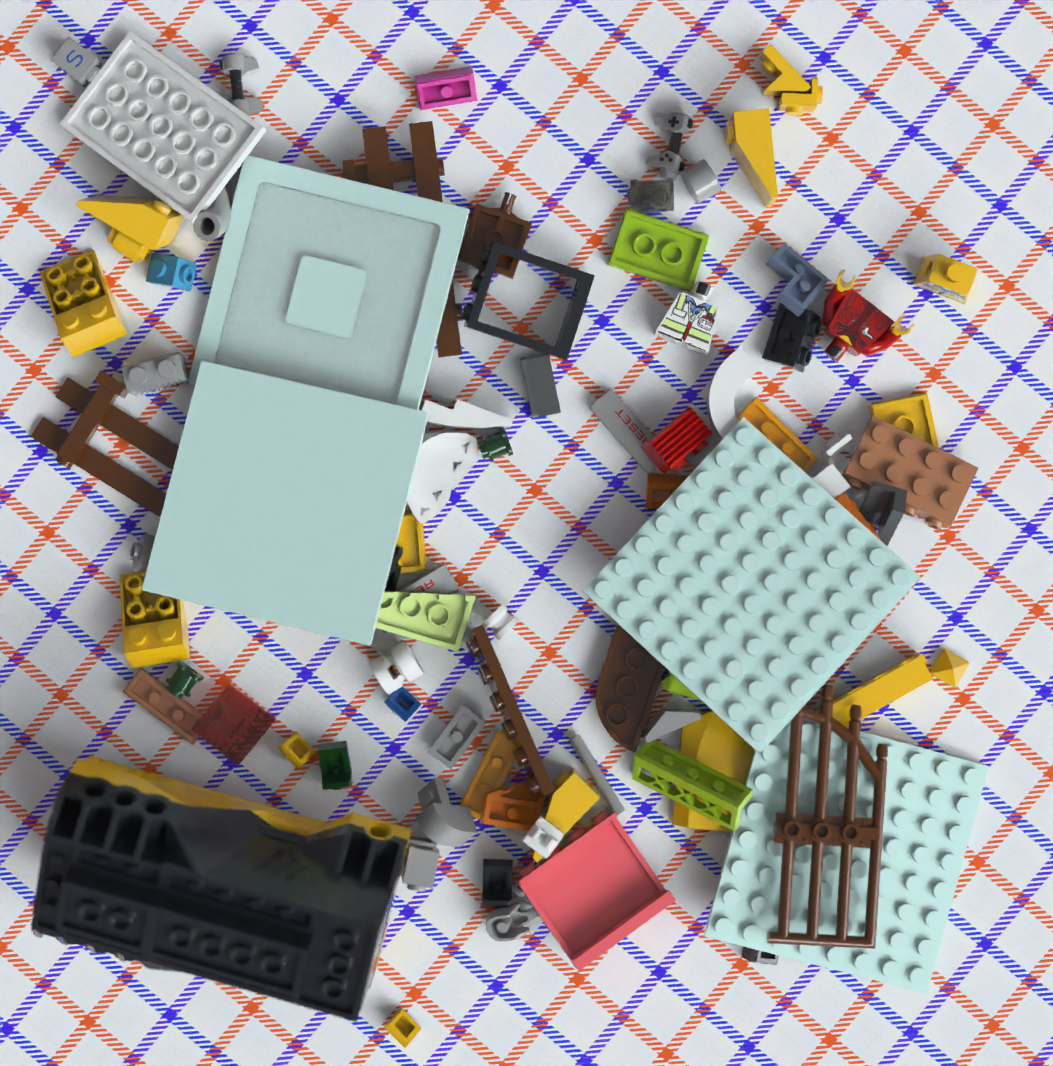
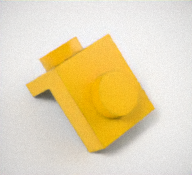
M818 77L811 78L809 82L811 88L808 94L782 93L779 97L778 111H785V114L789 116H801L803 112H814L817 104L822 103L823 87L818 86Z

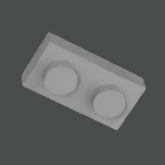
M463 704L428 750V753L452 769L487 721Z

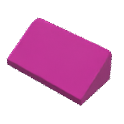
M472 67L415 76L420 110L478 101Z

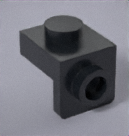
M483 859L482 905L493 907L512 905L513 860Z

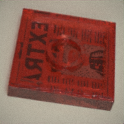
M229 682L192 727V730L237 765H240L276 719Z

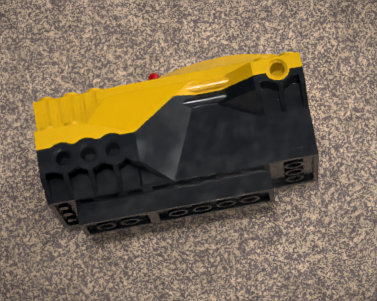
M90 755L87 761L77 759L56 795L52 808L53 812L46 827L47 832L44 835L43 843L45 844L42 848L32 914L34 916L31 921V930L36 937L41 938L43 934L55 937L64 945H83L95 954L111 953L123 962L139 961L145 968L151 970L184 972L357 1022L367 990L370 989L378 965L412 829L357 813H351L327 823L169 777L164 778L158 774L147 773L144 770L133 769L123 764L118 765L116 762L101 760L102 758Z

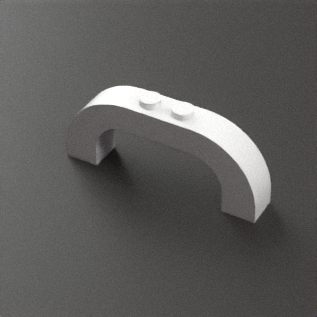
M742 347L733 352L718 367L708 388V418L720 441L739 422L734 410V398L738 388L759 370ZM833 463L828 464L811 477L833 498H836L851 487Z

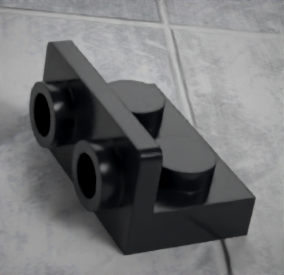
M780 303L762 359L803 372L805 366L811 361V347L814 338L819 335L821 330L820 316L812 310L805 309L798 317Z

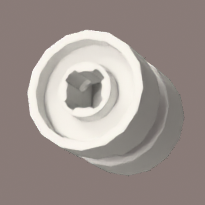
M405 641L391 648L390 655L382 654L369 662L374 675L388 695L401 688L404 680L411 682L424 673ZM392 664H395L399 670L394 675L389 668Z

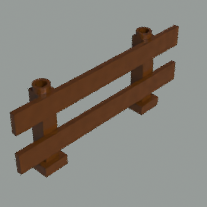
M433 121L409 124L413 160L390 162L386 126L362 129L366 165L355 166L354 159L342 161L344 179L389 190H394L393 183L416 180L418 197L443 202L439 176H445L443 158L437 159ZM453 279L436 340L438 358L462 355L458 321H463L461 319L462 306L461 303H455Z
M100 371L94 380L100 384L95 394L67 377L56 398L82 413L69 433L42 417L31 437L56 452L58 456L55 460L61 465L71 469L73 464L158 517H161L166 493L89 446L88 443L101 425L172 470L179 446L113 405L118 396L125 398L128 392L126 385L107 373Z

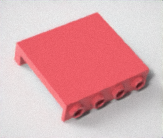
M604 810L590 820L592 822L590 827L584 831L582 828H578L566 837L569 842L560 848L556 846L549 857L537 865L531 862L518 872L520 877L515 880L566 956L578 970H582L676 901L671 892L665 890L616 818L618 816L616 812H609L607 814Z

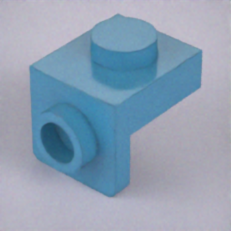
M152 253L146 282L191 291L197 265L180 257Z

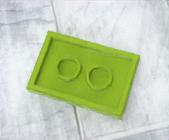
M626 208L608 266L691 292L710 235Z

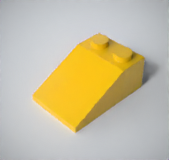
M769 108L735 111L730 120L726 122V127H724L725 145L730 144L731 154L766 208L772 207L778 198Z
M96 195L78 200L76 204L77 207L152 250L171 244L184 219L181 214L159 198Z
M573 767L569 772L563 769L554 778L553 788L555 791L550 794L543 818L563 833H566L600 798L598 791ZM533 849V859L538 862L543 856Z

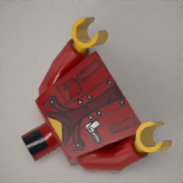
M845 270L839 272L837 284L833 286L826 297L822 321L826 326L824 333L833 339L824 353L835 362H838L846 351L857 357L860 354L870 356L887 350L901 338V335L908 334L914 328V323L909 328L902 327L901 321L907 315L903 314L896 321H893L852 289L856 276L854 275L850 282L843 281L842 277Z

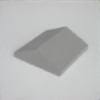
M662 708L643 731L642 735L645 741L649 743L702 717L696 709Z

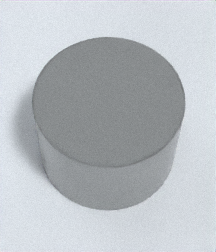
M705 159L680 172L687 190L697 204L721 191L720 184Z

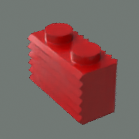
M688 407L641 448L663 475L670 469L676 473L688 462L685 456L691 451L696 456L709 445L706 439L712 434V431L697 416L693 408Z

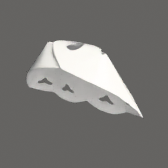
M424 433L407 499L413 515L420 523L431 520L447 504L451 495L452 483L463 477L473 462L478 443L476 437L467 433ZM470 442L467 446V453H465L462 444ZM461 461L462 463L457 465V469L453 471V462ZM442 490L441 494L438 495V500L435 501L433 493ZM421 507L429 508V511H424L423 515H420Z

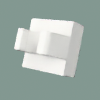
M540 816L522 841L547 859L565 833Z

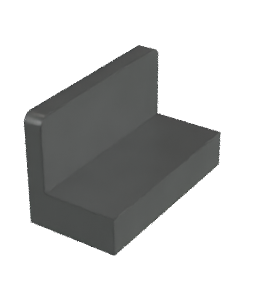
M545 355L531 359L521 358L520 362L532 419L561 413L550 356Z
M874 481L867 492L859 512L866 521L878 526L877 535L888 546L904 515L908 490Z

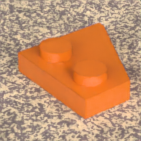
M525 780L484 793L479 823L529 831L542 814L544 796L537 798L536 793L531 795Z

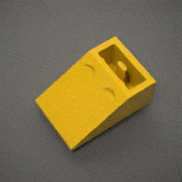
M94 249L40 271L60 339L73 357L128 335L121 313Z
M146 571L119 575L123 647L130 666L138 668L189 660V635L183 600L143 591L142 586Z

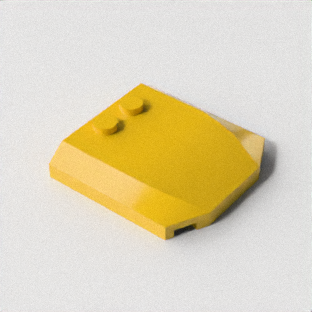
M712 710L702 714L701 719L682 727L680 753L745 785L754 748ZM693 794L699 802L704 804L701 797ZM674 801L672 825L732 832L731 829ZM720 807L723 814L731 817L730 812Z

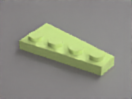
M384 591L375 628L459 652L476 596L472 594Z

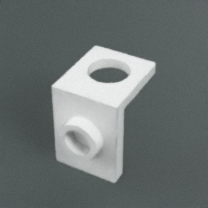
M837 433L824 443L826 449L820 454L828 464L833 463L842 474L845 469L837 465V455L841 452H848L852 456L855 449L849 443L852 439L850 434L840 437Z

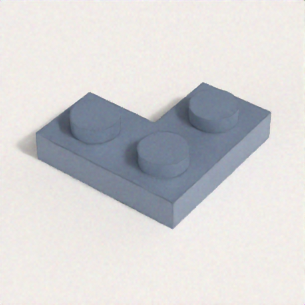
M785 243L780 246L766 263L777 275L788 282L776 299L798 317L829 281L826 276Z

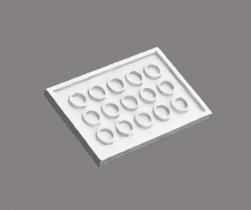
M131 31L128 32L59 124L192 223L200 212H204L209 208L267 131L258 122Z

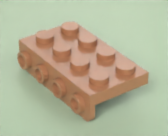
M871 416L846 469L841 475L851 488L859 491L862 488L868 491L874 481L908 490L904 514L911 517L918 515L925 519L924 523L929 527L941 530V527L947 528L952 526L978 471V467L886 421Z

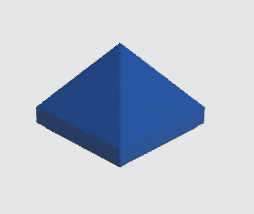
M403 687L394 691L384 701L392 713L405 722L421 705Z

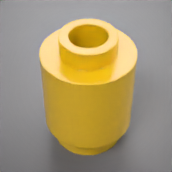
M115 228L111 230L107 239L112 244L113 249L135 263H138L140 260L146 261L153 251Z

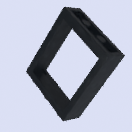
M495 241L491 242L489 247L484 246L479 263L483 264L480 275L475 274L470 291L474 292L472 302H466L461 319L465 320L463 327L567 360L595 275ZM499 254L576 279L555 347L478 321Z

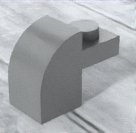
M434 778L417 793L422 812L416 817V821L424 834L432 841L444 846L461 847L477 833L470 807L451 805L444 779Z

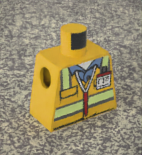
M941 254L926 256L922 259L913 285L966 304L976 278L977 268Z

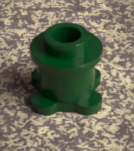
M504 427L499 429L500 432L486 437L484 434L481 435L483 441L478 442L483 459L489 457L492 463L494 458L505 454L513 455Z
M178 661L176 664L177 670L171 678L167 677L166 682L169 684L167 689L178 698H182L183 695L190 697V691L197 681H202L204 677L185 662Z

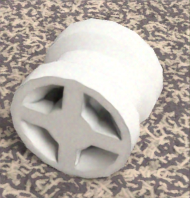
M502 604L482 624L486 628H491L494 631V636L500 640L519 619L516 616H511L507 612V607Z

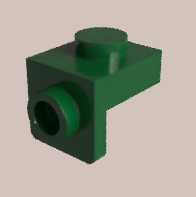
M347 741L317 745L323 790H341L352 786V767Z

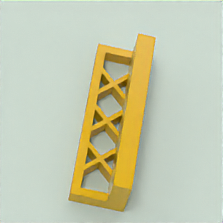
M916 653L832 700V717L845 727H848L851 720L849 716L851 705H861L862 715L860 719L931 681L933 677L925 665L928 661L924 654ZM821 706L816 708L815 710L821 712Z

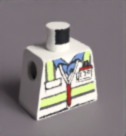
M697 281L691 295L680 292L658 326L654 336L706 356L710 349L718 312L716 305L708 303L713 287L704 282Z

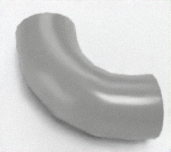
M224 186L209 208L204 212H200L193 222L194 232L201 240H215L226 232L229 227L231 206L226 186Z

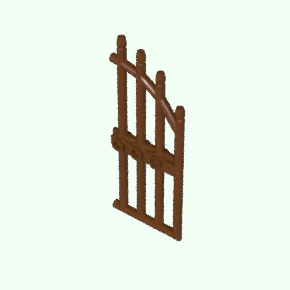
M824 685L822 689L821 712L804 706L791 720L785 813L776 812L773 830L774 843H783L777 932L768 931L766 940L768 944L875 949L888 747L887 744H878L876 748L877 759L874 761L860 740L861 705H851L849 714L851 720L849 721V729L832 717L833 685ZM803 718L820 723L814 815L797 814ZM831 731L848 743L843 816L826 815ZM859 760L874 780L872 818L855 817ZM795 844L812 845L806 933H789ZM824 846L841 847L835 935L818 934ZM853 847L870 848L864 936L847 935Z

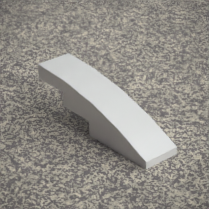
M426 399L422 407V411L429 412L428 424L449 428H510L513 420L459 399H457L453 410Z

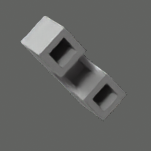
M410 836L401 873L402 882L408 884L407 888L410 890L425 892V888L433 889L440 852L436 848L437 843L431 839Z

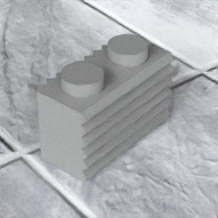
M180 352L121 366L126 390L135 396L138 394L143 395L144 392H154L155 389L160 391L161 388L166 389L167 386L170 388L172 385L177 387L178 383L181 385L184 382L188 384L189 374L184 355Z

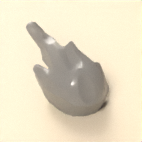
M521 904L498 907L487 915L486 931L496 941L517 940L526 935L530 930L529 927L522 926L529 924L533 919L539 917L534 907L528 910H521Z

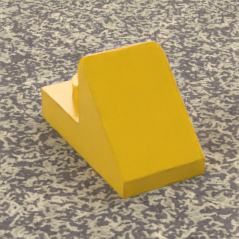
M770 44L762 52L759 59L762 61L761 66L764 71L770 76L775 75L777 79L765 89L763 96L780 97L782 93L807 94L811 86Z

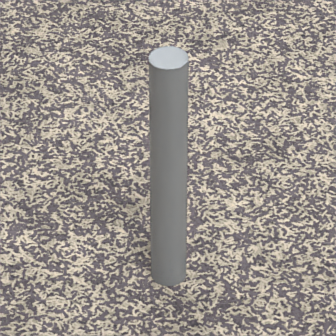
M579 734L569 741L612 812H616L617 815L625 810L581 736Z

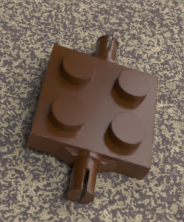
M505 192L500 208H488L476 203L457 260L472 265L478 270V275L481 274L483 264L479 263L484 246L489 247L491 242L495 241L521 251L524 249L532 222L520 219L511 212L517 198L514 194H511L507 204L510 193ZM499 254L493 275L498 274L513 279L520 260Z

